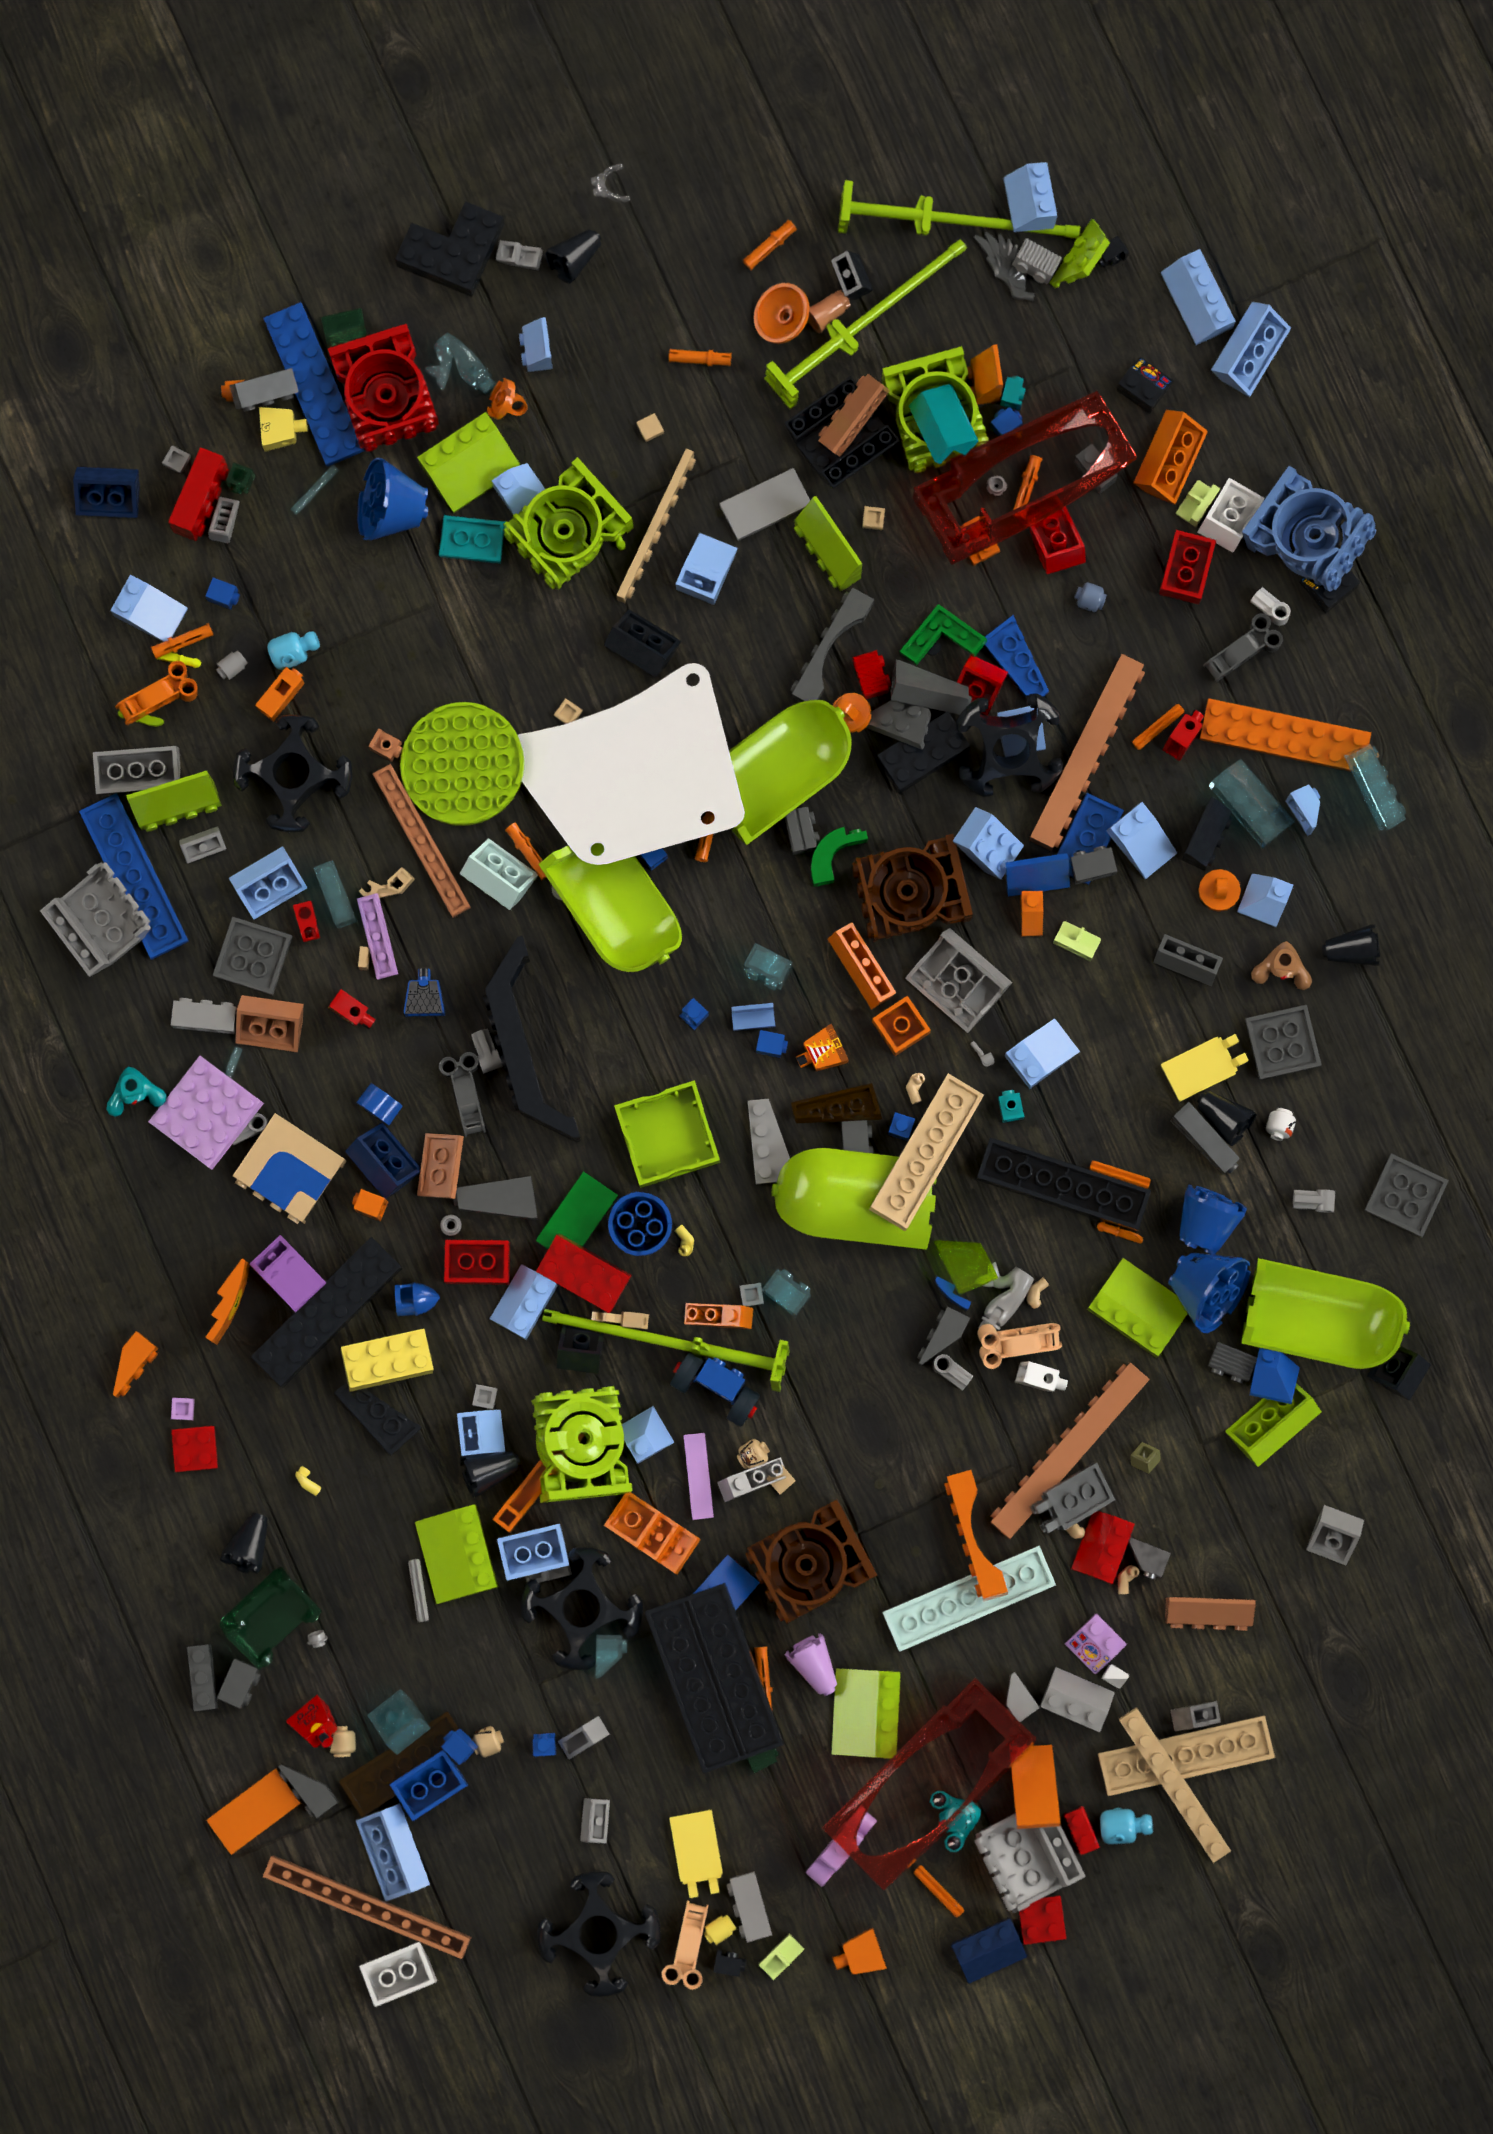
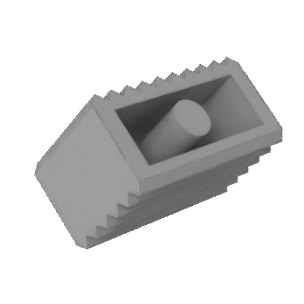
M1026 238L1012 265L1017 271L1027 273L1033 276L1037 282L1048 285L1062 258Z

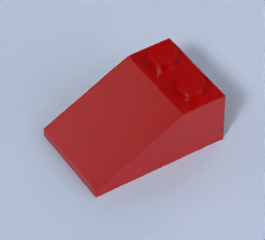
M1064 502L1025 514L1032 539L1046 574L1086 563L1085 546Z

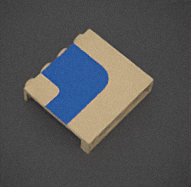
M275 1113L233 1174V1177L237 1179L235 1183L243 1189H246L248 1186L254 1190L253 1195L263 1201L266 1198L272 1202L270 1206L278 1212H281L283 1209L289 1213L287 1218L296 1224L299 1221L305 1224V1218L338 1169L344 1166L346 1160Z

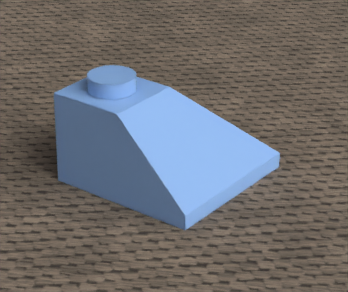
M528 463L508 469L492 480L493 487L513 515L520 513L522 507L528 506L537 494L545 490Z
M1310 785L1291 792L1286 799V803L1307 836L1316 827L1320 806V795Z
M1252 873L1237 913L1277 927L1293 884L1274 877Z
M653 1406L622 1424L624 1441L638 1464L675 1443Z

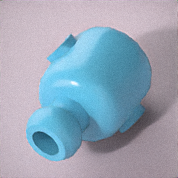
M290 632L272 639L268 643L267 648L274 666L278 670H284L285 667L291 668L307 660L306 651L317 650L320 647V642L315 632H307L301 638L297 633Z
M1115 1808L1105 1810L1100 1816L1102 1840L1106 1844L1133 1843L1136 1840L1137 1833L1150 1835L1153 1833L1152 1816L1145 1814L1135 1818L1134 1812L1130 1809Z

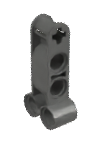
M1266 614L1255 615L1249 632L1203 665L1215 678V683L1263 649L1268 652L1278 651L1283 642V637L1279 631L1269 630L1271 623ZM1263 621L1266 627L1259 629L1256 627L1255 622ZM1274 637L1277 639L1278 644L1272 646L1268 643L1267 639Z
M472 1052L464 1053L460 1057L459 1062H456L454 1058L445 1057L439 1063L441 1073L445 1077L452 1079L465 1137L481 1131L486 1133L472 1074L478 1069L479 1060ZM468 1057L475 1059V1064L471 1068L464 1066V1060ZM448 1062L455 1065L454 1070L450 1073L443 1070L444 1065Z

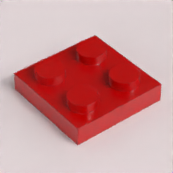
M215 1426L172 1430L175 1472L218 1468Z
M1060 1895L1043 1897L1019 1911L1024 1945L1066 1939Z

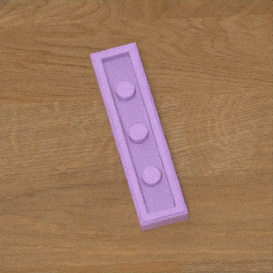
M376 893L357 898L377 980L398 975L379 895Z
M705 1433L684 1435L692 1520L714 1518Z

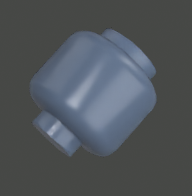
M1087 582L1083 587H1078L1074 598L1078 599L1077 605L1079 608L1096 612L1098 609H1102L1107 594H1104L1102 587Z

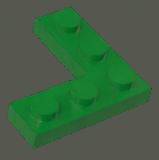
M938 604L900 650V654L915 665H918L943 634L975 657L986 644L987 638Z

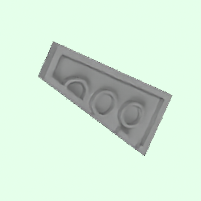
M769 1099L748 1101L756 1185L777 1183L780 1170L790 1157Z

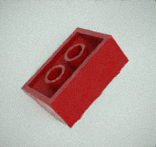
M1100 1511L1091 1514L1085 1535L1082 1538L1071 1569L1108 1584H1113L1135 1524Z

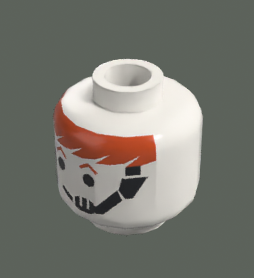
M1278 1108L1270 1113L1266 1124V1131L1271 1134L1272 1139L1282 1141L1284 1138L1292 1136L1296 1123L1293 1113L1283 1108Z

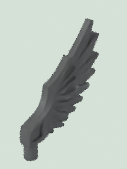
M985 232L987 241L975 235L974 239L988 256L986 260L992 267L995 278L1006 283L1012 298L1021 301H1033L1035 293L1025 292L1027 273L1017 271L1012 265L1018 254L1017 245H1014L1012 249L1011 239H1008L1006 244L1001 234L998 235V242L988 232Z

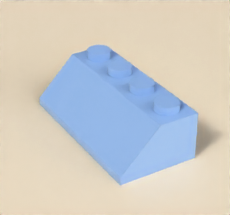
M1200 249L1181 257L1161 272L1195 345L1233 329L1235 324L1233 315Z
M1252 302L1211 371L1222 382L1247 396H1251L1291 327L1270 305Z
M400 1804L356 1820L385 1902L430 1885Z

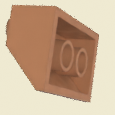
M242 995L237 1008L236 1043L298 1052L304 1004Z

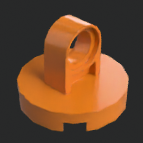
M503 378V382H497L489 398L492 401V405L487 408L488 415L497 420L502 419L506 413L515 416L523 415L527 410V403L521 395L515 393V383L506 378ZM521 401L523 404L520 409L515 410L512 408L514 402Z
M847 693L840 696L833 704L835 708L839 707L845 715L843 719L850 733L860 732L868 726L872 716L870 713L871 706L862 695Z
M1218 869L1212 870L1203 877L1198 892L1200 900L1203 901L1207 908L1220 912L1226 911L1235 905L1239 899L1241 889L1235 875L1229 871Z

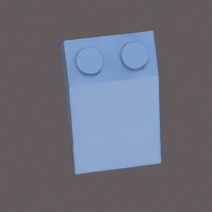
M130 575L110 611L114 617L165 642L168 640L167 638L173 637L188 608L151 585Z
M1143 802L1106 830L1144 879L1148 878L1177 854L1156 818Z
M1054 1018L1007 1051L1005 1057L1028 1088L1031 1089L1080 1051Z

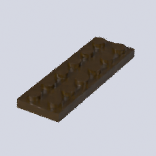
M448 1711L339 1781L361 1818L396 1796L390 1786L391 1783L443 1750L441 1746L445 1743L444 1737L451 1730L454 1732L459 1730Z

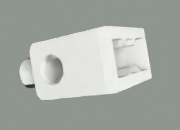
M1028 1361L1020 1362L1015 1383L1052 1392L1055 1388L1065 1391L1068 1379L1060 1377L1058 1370Z

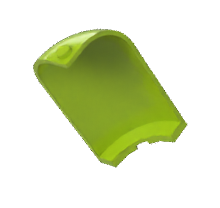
M823 700L800 702L777 714L729 750L745 811L742 822L733 827L732 832L743 843L748 845L833 781L844 769L851 752V734L843 719L845 715L839 707L835 708Z
M595 843L591 846V853L594 856H600L604 852V846L601 843ZM568 845L551 853L538 864L598 954L613 968L625 972H636L648 968L657 962L661 965L669 960V955L681 945L682 933L675 914L636 856L609 864L595 865L582 861Z
M815 1148L796 1154L784 1164L778 1175L777 1183L772 1186V1196H775L778 1214L789 1226L804 1234L822 1238L926 1250L932 1230V1224H929L930 1212L935 1211L936 1196L932 1195L931 1186L907 1230L904 1231L869 1210L899 1157L830 1148Z
M1258 1258L1252 1280L1251 1295L1253 1297L1249 1296L1247 1318L1243 1326L1241 1343L1349 1368L1364 1369L1386 1362L1397 1352L1403 1335L1408 1334L1410 1322L1407 1321V1310L1403 1302L1392 1292L1380 1286Z

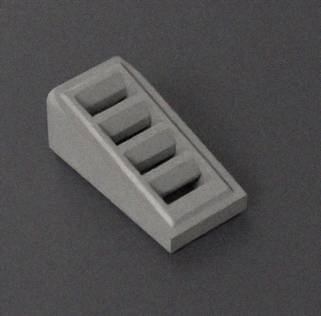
M219 497L208 531L211 540L224 543L230 542L239 507L238 500ZM222 506L232 508V511L222 509ZM220 514H222V515H227V516H230V517H229V518H227V517H222V516H220ZM218 522L227 524V526L220 525Z

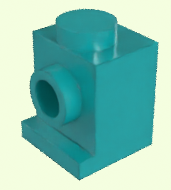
M1018 376L1007 377L1000 406L1011 407V409L1020 411L1022 401L1019 400H1023L1026 388H1022L1023 378Z
M1014 1090L1002 1092V1096L998 1097L1002 1122L1006 1123L1024 1119L1020 1093H1015ZM1009 1101H1013L1015 1103V1107L1009 1108L1007 1106V1103Z

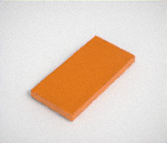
M1052 1745L1009 1748L1017 1829L1060 1826Z
M274 1769L206 1821L232 1855L301 1804V1802L294 1795L289 1785L282 1779L279 1771Z

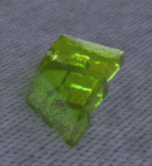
M934 1241L940 1258L943 1260L959 1295L998 1279L994 1267L981 1243Z

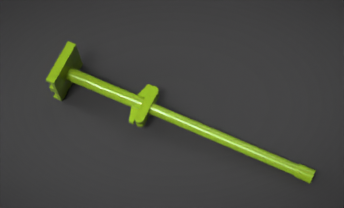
M845 180L843 186L838 233L847 232L850 214L912 220L915 223L918 235H921V233L928 235L931 222L1013 230L1012 221L1008 219L932 211L933 199L930 196L926 198L925 196H920L916 208L851 201L853 181ZM1055 225L1054 229L1022 232L1078 238L1080 226Z
M959 239L947 251L849 327L845 328L837 319L832 321V325L830 323L826 325L831 339L784 375L778 366L771 361L766 365L767 370L765 374L767 376L764 379L789 409H792L797 405L799 391L793 385L797 380L837 349H841L850 356L857 352L858 342L853 336L946 263L964 252L967 248L964 242Z
M549 1309L544 1310L545 1315L551 1316H543L542 1321L564 1324L692 1352L693 1355L700 1359L702 1356L716 1357L720 1360L771 1370V1388L773 1391H781V1380L786 1370L785 1363L790 1353L788 1341L780 1340L776 1358L706 1344L698 1337H694L692 1342L562 1314Z

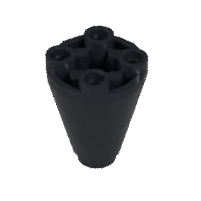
M252 1513L223 1549L220 1561L225 1564L236 1565V1569L242 1573L248 1574L251 1571L258 1574L262 1568L268 1518L258 1513Z

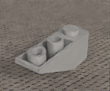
M781 1457L717 1482L724 1501H730L786 1478V1476L770 1482L766 1479L768 1476H780L783 1473L784 1464Z

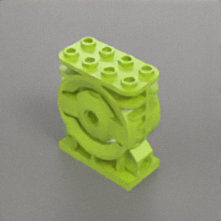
M962 346L882 369V384L890 390L887 394L888 400L897 405L896 423L898 432L901 437L902 447L905 450V457L908 460L909 470L914 471V473L923 472L926 470V467L933 465L934 467H941L947 461H962L966 456L972 454L974 456L983 455L989 447V439L986 436V429L983 425L975 396L971 388L966 384L968 369ZM912 380V381L906 386V383H905V382ZM951 384L959 400H964L960 403L968 419L971 420L970 424L979 442L966 455L953 450L939 464L934 462L926 442L916 437V435H920L923 438L913 415L905 418L903 416L911 414L908 405L922 391Z
M578 457L571 462L572 466L559 476V486H553L541 491L531 500L528 506L522 507L520 513H515L509 522L506 521L503 524L505 538L511 544H516L519 548L518 552L524 559H530L532 568L538 574H543L545 582L552 590L554 588L559 590L565 581L568 582L572 575L579 573L581 568L588 565L599 553L603 541L615 542L625 532L628 533L633 529L632 517ZM584 486L587 487V489L593 496L591 497L581 489ZM551 502H554L558 507H570L576 509L587 518L591 527L590 546L586 543L587 526L583 517L578 512L572 509H556L551 504ZM598 507H604L610 513L603 521ZM535 515L542 521L541 537L544 545L554 554L562 556L572 555L573 557L558 558L550 555L543 549L538 540L539 523L534 519ZM564 527L570 530L567 535H560L558 533Z
M614 1386L603 1387L597 1390V1392H594V1388L582 1389L576 1392L577 1394H573V1390L557 1393L556 1396H552V1392L541 1393L532 1400L535 1411L533 1418L536 1420L534 1428L537 1430V1452L541 1462L546 1467V1470L540 1476L542 1492L540 1494V1503L623 1495L632 1492V1483H629L627 1466L619 1460L624 1446V1432L620 1422L622 1416H619V1408L621 1407L617 1398L619 1390H615ZM578 1411L591 1412L600 1417L607 1425V1427H604L602 1423L593 1416L577 1415L568 1419L562 1425L560 1431L549 1432L550 1428L559 1427L561 1422L568 1415ZM580 1433L586 1436L587 1441L585 1445L578 1441ZM606 1446H610V1450H607L605 1456L599 1462L590 1466L572 1464L563 1455H553L552 1451H562L571 1461L588 1463L597 1459L604 1452ZM603 1475L604 1486L595 1487L591 1484L592 1478ZM565 1481L578 1482L579 1488L566 1490Z

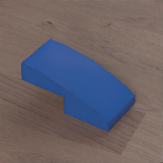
M936 1277L934 1282L940 1291L955 1305L968 1311L971 1302L953 1293L956 1285Z

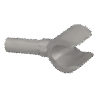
M974 1041L970 1043L978 1053L983 1066L987 1067L994 1064L991 1052L984 1055L983 1051Z

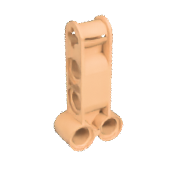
M1048 1323L996 1331L993 1325L984 1324L978 1329L977 1333L982 1344L979 1350L980 1357L987 1368L994 1369L1001 1364L1002 1358L1060 1349L1062 1347V1343L1059 1341L1060 1325ZM993 1334L990 1339H985L987 1335ZM989 1354H994L992 1358H987Z
M687 1901L674 1964H669L663 1969L662 1978L667 1984L671 1985L683 1979L684 1985L687 1988L696 1989L702 1983V1974L699 1970L695 1969L708 1905L705 1907L689 1903L690 1901ZM689 1910L703 1913V1915H702V1914L693 1913V1912H689ZM673 1968L678 1972V1977L675 1980H669L666 1977L668 1969ZM690 1973L697 1974L699 1977L698 1983L695 1985L689 1984L686 1980L687 1975Z

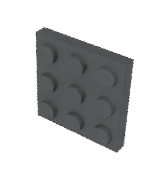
M232 917L213 977L273 995L293 936Z
M1307 1005L1245 1019L1259 1080L1322 1066Z
M1391 1153L1364 1211L1422 1238L1449 1180Z

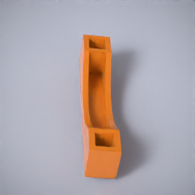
M580 1433L578 1441L581 1443L586 1436ZM552 1451L553 1455H563L568 1460L562 1451ZM539 1460L533 1470L493 1518L495 1522L509 1533L513 1531L542 1493L540 1476L546 1470V1467L541 1460Z
M972 1470L947 1476L948 1483H944L947 1496L952 1495L954 1503H951L950 1506L953 1516L958 1515L960 1523L956 1524L959 1536L964 1535L966 1543L962 1544L965 1556H970L972 1562L968 1566L971 1576H976L978 1582L977 1585H974L977 1596L982 1597L984 1602L1008 1595L1002 1571L984 1557L973 1536L971 1513L977 1496V1487Z

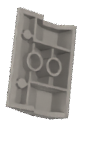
M951 928L942 932L929 952L920 959L905 978L967 1033L971 1031L1012 984L1006 976Z

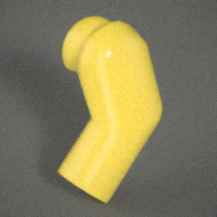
M681 1225L675 1230V1233L681 1239L678 1252L681 1256H689L693 1251L694 1238Z
M301 1466L299 1471H296L295 1477L303 1489L316 1496L320 1492L321 1487L307 1478L310 1471Z

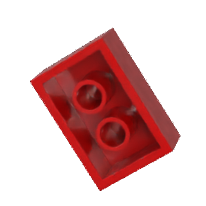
M1176 530L1159 595L1199 605L1216 540Z
M445 1240L444 1282L446 1284L509 1285V1240Z

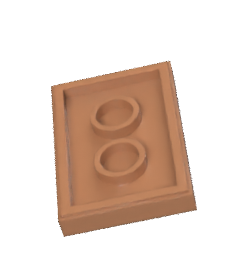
M425 1133L417 1196L455 1199L464 1136Z

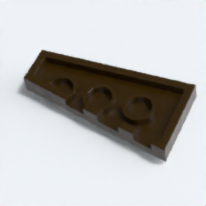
M872 1083L791 1102L796 1123L882 1119Z

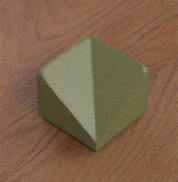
M1142 1442L1130 1455L1131 1465L1149 1474L1160 1462V1450Z

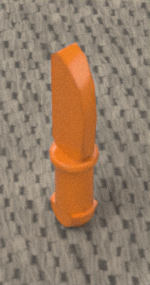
M1105 1222L1097 1224V1228L1101 1232L1104 1231L1116 1237L1119 1236L1140 1244L1143 1242V1237L1134 1232L1120 1229V1227H1115Z

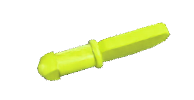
M172 652L157 658L158 660L171 663L181 661L193 668L201 666V662L197 658H189Z

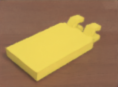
M1236 1034L1224 1040L1221 1037H1215L1161 1064L1179 1102L1236 1075L1235 1072L1238 1071L1236 1067L1248 1062L1245 1053L1232 1059L1227 1050L1238 1044L1239 1040Z
M712 1810L670 1817L680 1882L683 1881V1885H688L690 1898L698 1896L696 1882L709 1880L711 1894L719 1893L717 1878H721L723 1872Z

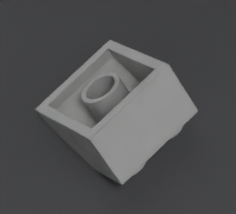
M1324 1505L1306 1550L1347 1565L1361 1536L1364 1520Z

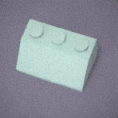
M489 838L468 857L460 872L468 881L509 910L520 901L538 876L536 872Z

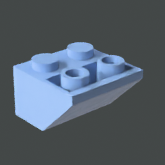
M501 1410L457 1413L462 1456L505 1452Z

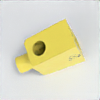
M259 408L264 451L297 443L296 432L308 431L307 420H295L293 410Z

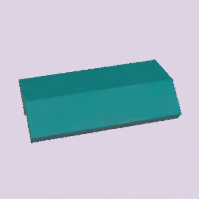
M951 384L922 391L908 405L934 462L941 464L953 450L966 455L979 442Z

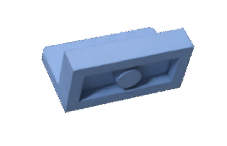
M773 1003L731 1007L734 1031L775 1027Z

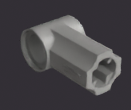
M484 1029L471 1034L479 1055L477 1057L483 1074L503 1067L489 1030Z
M256 1113L233 1142V1145L261 1134L269 1123L267 1118L262 1114ZM258 1118L263 1119V1126L255 1129L253 1126L254 1121Z
M1294 1190L1293 1208L1311 1209L1323 1213L1334 1212V1190Z
M942 1354L933 1359V1370L962 1391L973 1378V1375L959 1366L948 1355ZM940 1358L947 1361V1369L941 1370L938 1368L937 1362Z

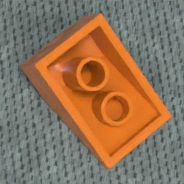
M992 345L972 358L970 366L967 367L968 379H972L973 384L970 388L975 396L977 405L1000 402L1003 380L998 346Z

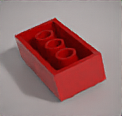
M200 447L168 521L174 533L197 541L198 536L201 537L205 530L204 522L206 518H210L213 512V501L218 499L221 493L220 485L222 480L225 481L229 474L228 465L222 455Z
M561 1234L556 1235L536 1270L539 1274L608 1313L612 1312L632 1276L630 1273Z

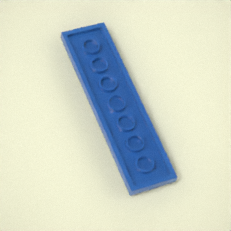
M302 303L264 317L284 368L293 369L299 390L296 396L326 466L328 467L364 452V448L361 449L350 415Z
M115 793L80 810L79 812L103 862H106L115 873L113 878L118 877L127 889L125 894L130 893L139 905L138 911L142 910L151 921L149 923L151 929L145 938L142 939L150 959L152 960L189 942L118 794Z

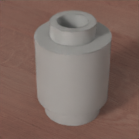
M237 650L217 663L219 668L216 671L223 679L227 677L230 680L241 672L248 663Z

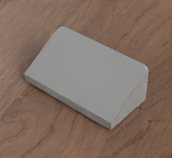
M218 826L179 840L187 864L226 850Z
M584 1798L581 1827L582 1842L607 1843L610 1800Z

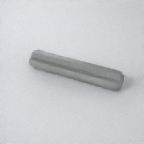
M413 1559L408 1561L416 1616L418 1622H425L429 1620L421 1565L419 1559Z

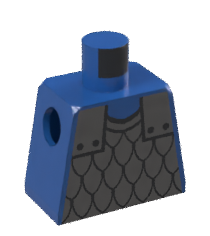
M429 968L418 969V980H410L408 982L404 1006L405 1017L445 1016L440 983L438 980H430Z

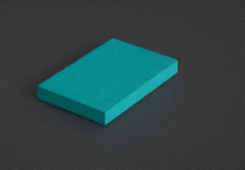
M444 515L439 557L501 563L504 540L503 524L505 522Z

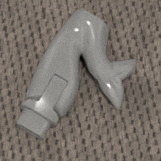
M996 1262L992 1263L989 1267L988 1275L979 1278L975 1285L995 1288L1010 1287V1289L990 1301L984 1311V1316L981 1318L983 1321L978 1328L984 1324H991L996 1330L1000 1331V1327L1013 1316L1021 1305L1034 1278L1018 1267H1015L1006 1276H1000Z

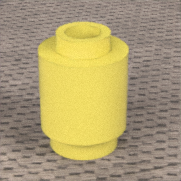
M727 1914L706 1925L705 1929L707 1931L704 1932V1935L710 1944L714 1942L717 1945L731 1936L736 1927Z

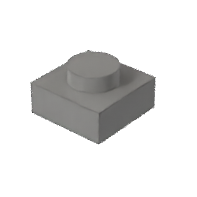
M171 446L162 464L182 474L191 456Z
M761 1283L740 1286L743 1306L764 1304Z
M476 1384L472 1405L494 1409L498 1389Z

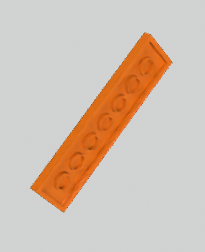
M1208 698L1200 740L1363 774L1371 732Z

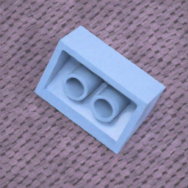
M1047 162L1026 164L1004 177V184L1013 231L1054 229L1057 212Z
M283 846L229 877L253 919L258 918L307 889L306 884Z
M521 1264L491 1315L490 1320L527 1340L558 1286L557 1283Z
M560 1524L497 1539L507 1581L569 1566Z

